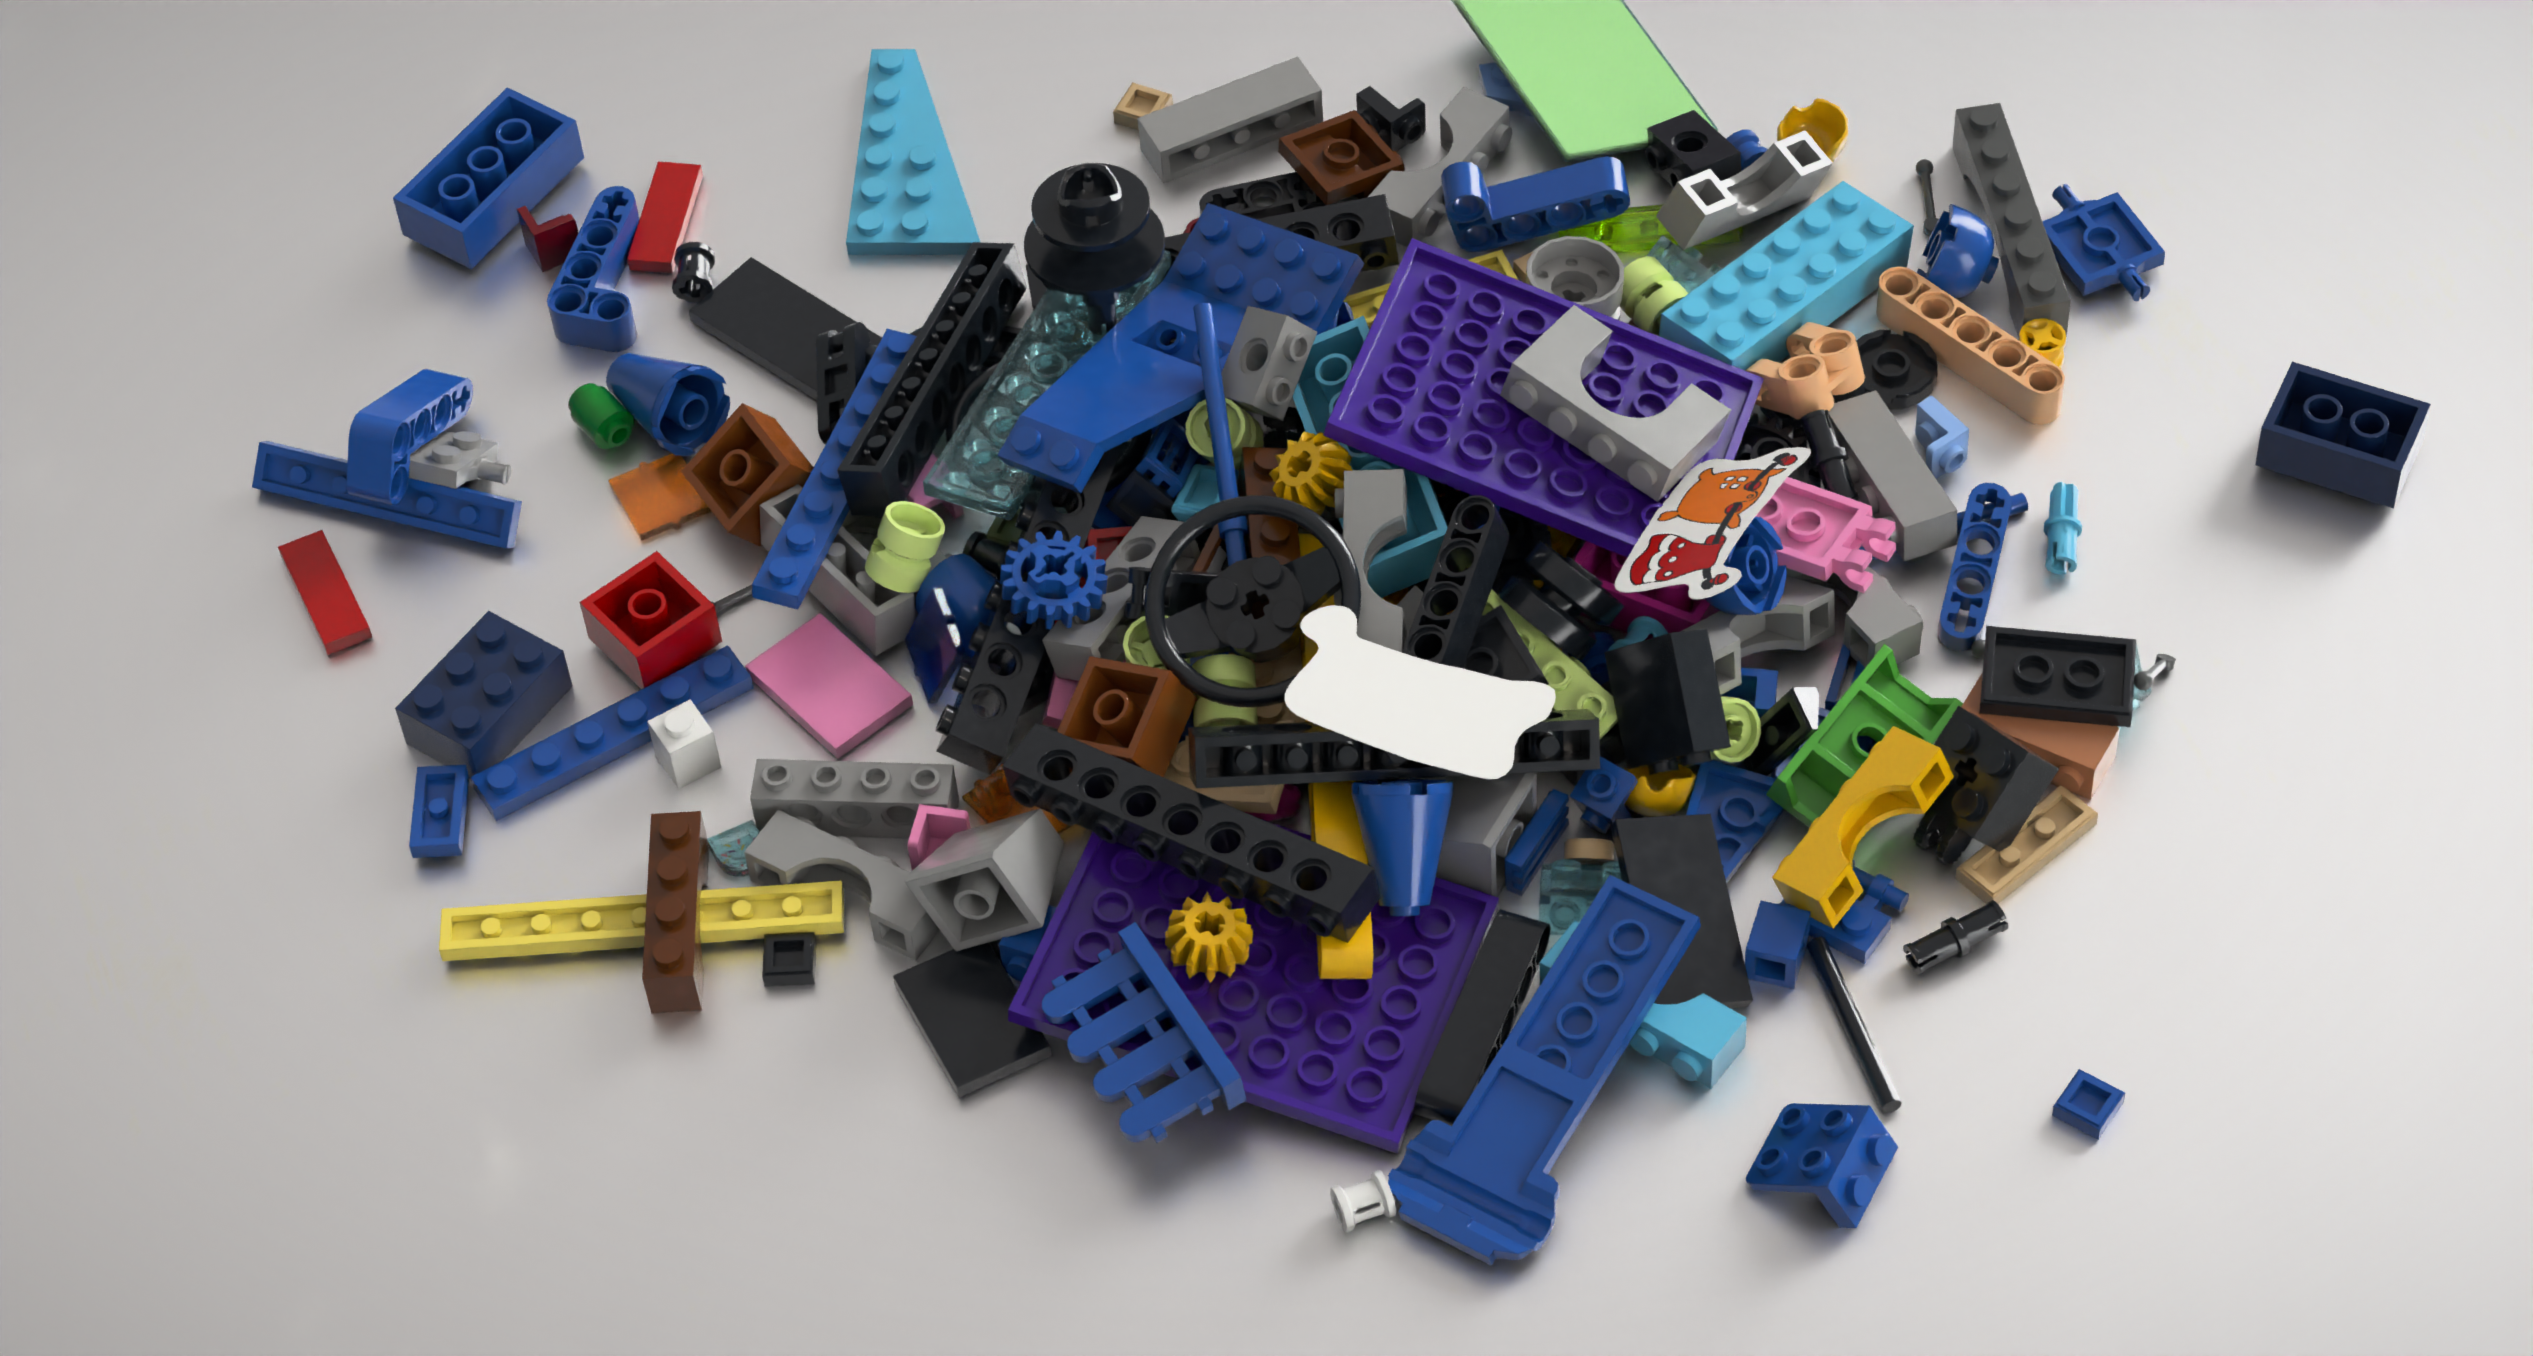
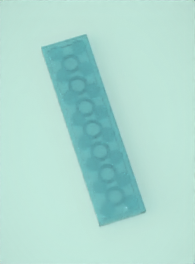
M1164 250L1160 263L1147 280L1119 292V298L1115 303L1118 323L1160 284L1171 266L1169 251ZM1046 290L924 479L925 495L1009 521L1012 520L1031 490L1030 485L1034 475L1004 464L997 456L1019 416L1107 334L1106 324L1101 325L1102 335H1095L1089 330L1088 308L1083 302L1082 296Z

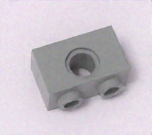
M1248 306L1222 371L1225 398L1232 400L1245 411L1283 421L1317 331L1287 315Z

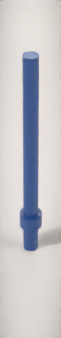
M1199 303L1193 307L1219 500L1223 501L1239 496L1213 308L1210 303ZM1246 516L1218 523L1219 536L1225 539L1228 566L1236 561L1247 559L1244 539L1248 534Z

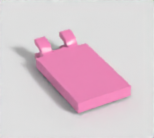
M1790 477L1786 478L1767 504L1755 516L1761 517L1771 524L1781 540L1783 549L1775 550L1778 557V565H1786V568L1825 582L1832 573H1835L1849 588L1861 593H1865L1873 582V574L1864 571L1871 563L1872 556L1888 562L1896 551V543L1888 540L1896 529L1895 522L1883 518H1873L1871 505ZM1861 545L1864 547V549H1865L1866 551H1864V550H1859V548L1861 547Z

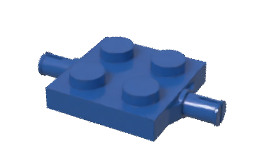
M2063 184L2062 188L2058 186L2053 191L2052 197L2059 203L2063 211L2055 217L2044 220L2043 224L2057 263L2081 294L2085 296L2119 283L2125 287L2134 301H2139L2140 297L2142 300L2147 297L2150 287L2145 284L2138 274L2164 265L2165 251L2119 193L2116 192L2098 200L2080 201L2068 184Z

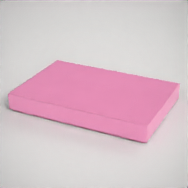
M821 613L745 665L752 681L837 759L913 706L912 695Z

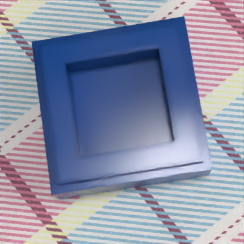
M2078 1069L2054 1104L2052 1116L2099 1140L2123 1105L2125 1092Z

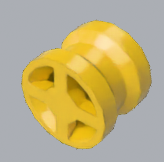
M2046 318L2033 319L2025 323L2021 327L2018 340L2061 369L2064 362L2063 350L2066 345V333L2063 327L2057 322Z

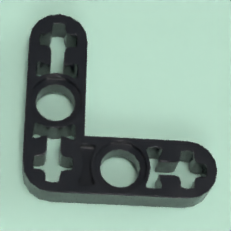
M1297 172L1214 189L1204 194L1199 202L1200 216L1207 203L1253 219L1326 206ZM1306 190H1309L1314 195V202L1308 204L1305 194ZM1259 197H1270L1275 200L1272 205L1267 207H1259L1252 203ZM1244 203V209L1240 210L1239 204Z

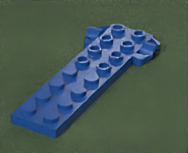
M1608 876L1453 1125L1450 1126L1440 1120H1432L1427 1123L1424 1129L1413 1140L1409 1141L1401 1164L1396 1169L1392 1168L1388 1175V1184L1394 1200L1400 1206L1398 1212L1401 1220L1492 1266L1495 1259L1521 1260L1532 1251H1538L1544 1245L1555 1223L1556 1201L1560 1194L1558 1182L1548 1174L1701 927L1700 917L1614 876Z

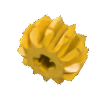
M1304 431L1298 442L1287 439L1288 450L1284 454L1275 455L1279 466L1269 473L1275 482L1272 490L1276 493L1277 497L1301 504L1321 516L1326 505L1335 508V489L1344 488V471H1353L1349 465L1352 457L1347 449L1336 440L1323 436L1322 432L1315 435Z
M1208 892L1203 897L1202 903H1197L1187 897L1183 903L1182 910H1173L1169 917L1168 931L1165 932V945L1167 950L1171 951L1170 959L1173 962V966L1186 965V973L1189 979L1198 972H1204L1210 983L1215 978L1217 971L1231 978L1233 972H1235L1236 964L1245 965L1249 957V946L1253 940V930L1251 925L1247 924V915L1244 908L1232 909V902L1229 896L1219 903L1212 902Z

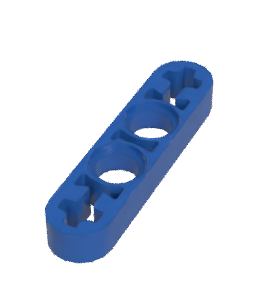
M1995 483L1979 484L1972 489L1963 518L1938 623V637L1941 643L1954 651L1971 649L1973 642L1981 638L2012 506V498L2009 492L2003 486ZM1985 502L1995 504L1990 524L1981 522ZM1981 538L1988 541L1993 550L1988 554L1978 555L1971 552L1966 543L1971 539ZM1964 578H1973L1978 580L1984 589L1978 594H1966L1958 588L1957 582ZM1959 609L1969 611L1964 632L1955 631Z

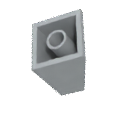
M1533 772L1509 773L1498 779L1489 780L1469 775L1412 778L1453 781V796L1436 877L1499 897L1505 887V858L1537 811V774Z
M1036 809L954 833L907 875L905 883L954 950L960 951L999 940L1002 937H1010L1043 927L1065 843L1043 811Z

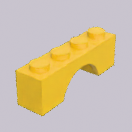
M1892 726L1884 738L1872 747L1868 758L1852 778L1844 782L1838 795L1824 813L1812 822L1808 833L1792 853L1787 855L1779 864L1778 870L1772 878L1784 901L1798 909L1811 911V918L1834 929L1864 891L1853 871L1854 852L1862 837L1872 827L1890 817L1901 814H1925L1954 778L1941 748Z

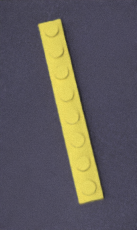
M842 880L701 890V943L764 939V935L815 932V935L844 933V888ZM647 894L441 909L439 952L442 961L644 947Z

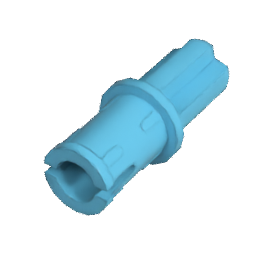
M2063 482L2056 483L2050 492L2049 518L2044 522L2043 528L2048 538L2045 567L2052 573L2062 575L2067 574L2066 562H2068V570L2070 572H2074L2077 568V537L2082 533V524L2077 519L2079 490L2076 485Z

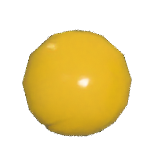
M1817 98L1806 108L1793 106L1777 127V141L1806 130L1831 162H1834L1843 151L1847 141L1848 118L1839 106Z
M1679 763V770L1651 776H1649L1648 767L1628 770L1625 767H1621L1632 773L1638 781L1624 805L1632 812L1644 817L1672 816L1683 809L1687 803L1696 775L1691 769L1683 767Z

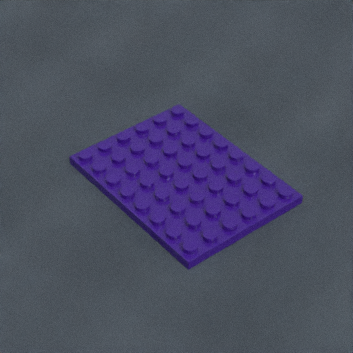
M1411 238L1328 419L1323 436L1470 495H1482L1489 498L1495 505L1628 557L1656 511L1663 506L1664 501L1669 498V495L1685 475L1658 502L1501 397L1500 394L1512 363L1573 305L1577 306L1613 330L1600 364L1582 380L1587 393L1599 405L1622 416L1634 418L1650 417L1664 411L1692 383L1731 409L1717 443L1692 468L1708 460L1735 459L1764 378Z
M1269 822L1273 825H1276L1280 828H1283L1287 831H1290L1294 834L1311 840V835ZM1092 832L1008 1009V1021L1068 1041L1071 1033L1080 1028L1075 1019L1073 1018L1064 1024H1052L1045 1018L1043 1013L1042 1000L1047 993L1054 990L1051 981L1061 975L1064 976L1066 981H1069L1100 963L1097 954L1107 948L1112 955L1123 950L1118 932L1136 922L1241 1076L1247 1099L1244 1102L1397 1154L1414 1114V1104L1419 1085L1498 910L1499 898L1436 877L1430 905L1420 906V915L1390 916L1389 907L1379 906L1377 902L1371 910L1373 937L1372 979H1319L1316 933L1311 931L1305 924L1287 916L1285 918L1276 917L1269 913L1262 905L1244 897L1236 899L1229 896L1232 902V909L1244 908L1247 915V924L1251 925L1253 930V940L1249 946V957L1245 965L1236 964L1235 972H1233L1231 978L1217 971L1215 978L1210 983L1204 972H1198L1189 979L1186 973V965L1173 966V962L1170 959L1171 951L1167 950L1165 945V932L1168 931L1169 917L1172 911L1182 910L1183 903L1187 897L1197 903H1202L1203 897L1208 892L1212 902L1219 903L1229 895L1212 883L1202 879L1192 880L1171 865L1159 860L1151 862L1139 855L1136 850L1118 842L1115 844L1105 842ZM1141 980L1132 984L1138 993L1146 990ZM1118 992L1090 1008L1087 1012L1092 1020L1125 1002V999ZM1167 1018L1158 1022L1164 1032L1173 1028ZM1145 1030L1112 1050L1117 1058L1120 1059L1152 1039ZM1193 1057L1185 1061L1190 1071L1199 1067ZM1172 1069L1164 1073L1165 1075L1177 1078Z

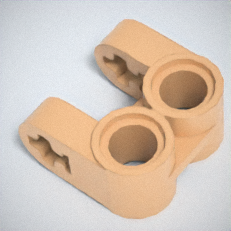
M1812 322L1803 324L1788 336L1786 347L1791 356L1790 359L1783 362V364L1769 359H1760L1745 370L1764 378L1755 402L1756 405L1790 415L1799 420L1804 415L1813 411L1824 409V411L1828 410L1829 412L1834 405L1833 395H1843L1859 388L1865 379L1854 334L1847 330H1837Z

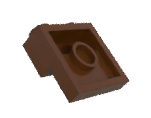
M1356 110L1279 138L1278 152L1325 205H1330L1353 195L1358 199L1367 198L1391 170L1405 172L1404 163L1400 155L1388 147L1379 137L1376 129L1372 125L1367 124Z

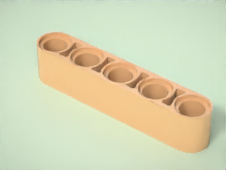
M1898 266L1889 268L1880 275L1876 314L1878 320L1899 335L1903 336V331L1909 332L1929 343L1937 356V361L2026 421L2043 425L2051 423L2059 417L2065 376L2057 365L1907 267Z

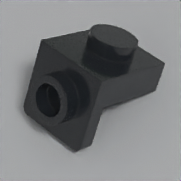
M1371 86L1356 94L1357 113L1367 124L1372 125L1376 129L1379 137L1392 151H1398L1407 144L1414 143L1425 133V103L1419 98L1398 109Z

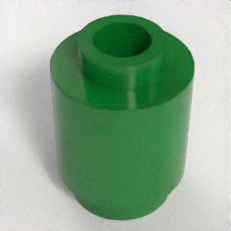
M588 383L580 386L573 392L568 402L571 418L599 448L611 449L618 447L629 439L634 426V418L605 387Z

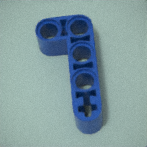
M1608 156L1489 187L1486 186L1479 167L1470 162L1451 164L1441 174L1446 214L1456 241L1461 249L1473 253L1613 218L1624 213L1630 205L1624 165L1620 160Z
M613 186L604 189L597 195L548 294L547 305L555 336L560 342L607 352H620L630 348L637 339V330L629 298L623 293L614 291L628 262L627 258L640 220L634 194L628 188Z
M423 369L360 410L355 415L349 431L347 461L348 493L359 498L394 506L398 505L403 500L408 487L410 454L454 425L467 414L473 397L472 381L465 377Z

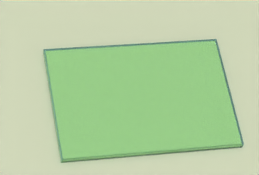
M1451 0L1565 162L1645 149L1648 147V127L1695 110L1718 131L1716 125L1624 0Z

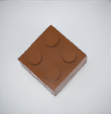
M742 403L681 472L728 533L761 547L759 505L797 484L803 488L814 467L775 418Z
M1090 656L1057 732L1164 777L1197 697L1184 687L1170 670Z

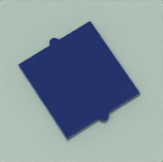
M933 588L905 638L915 667L914 674L919 677L928 703L938 702L966 652L955 624L956 617L951 614L942 588Z

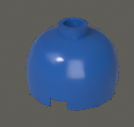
M1950 204L1949 212L1944 211L1938 219L1922 254L1927 257V273L1919 268L1917 273L1956 299H1961L1973 293L1981 281L1989 284L1999 263V258L1992 256L1994 239L1990 228L1977 215Z
M1754 517L1723 564L1726 567L1740 570L1742 577L1735 585L1724 592L1705 598L1710 605L1724 613L1734 615H1757L1762 611H1771L1777 606L1784 593L1787 571L1786 565L1778 566V557L1775 550H1782L1783 546L1771 524L1761 517Z

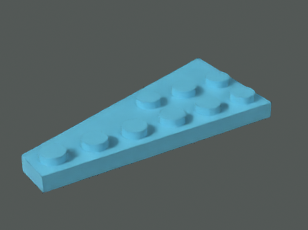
M872 49L846 238L848 255H966L973 242H980L916 50Z

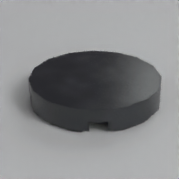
M1877 330L1861 336L1856 341L1865 375L1863 383L1865 393L1876 390L1888 409H1904L1916 405L1932 393L1937 382L1938 364L1937 356L1929 343L1915 334L1903 331L1902 336L1891 334V330Z

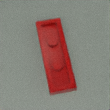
M657 162L627 258L629 270L674 273L676 266L674 260L675 251L683 243L703 178L701 165Z
M323 530L278 547L284 565L327 655L373 638L370 627Z

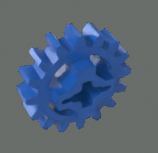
M1041 531L1036 532L1035 543L1033 544L1021 538L1018 540L1017 552L1008 550L1006 552L1005 565H1001L1000 584H1002V599L1011 600V612L1013 614L1025 610L1027 612L1026 623L1030 625L1038 618L1045 619L1046 629L1053 627L1054 620H1061L1066 628L1072 627V618L1074 616H1078L1084 621L1089 620L1090 608H1101L1103 594H1106L1107 588L1106 562L1104 559H1096L1097 548L1094 545L1084 549L1080 548L1081 537L1078 535L1069 542L1064 541L1061 531H1056L1053 539L1046 540ZM1026 571L1028 572V579L1026 582H1023L1022 575ZM1082 577L1086 581L1083 588L1079 586L1080 578Z

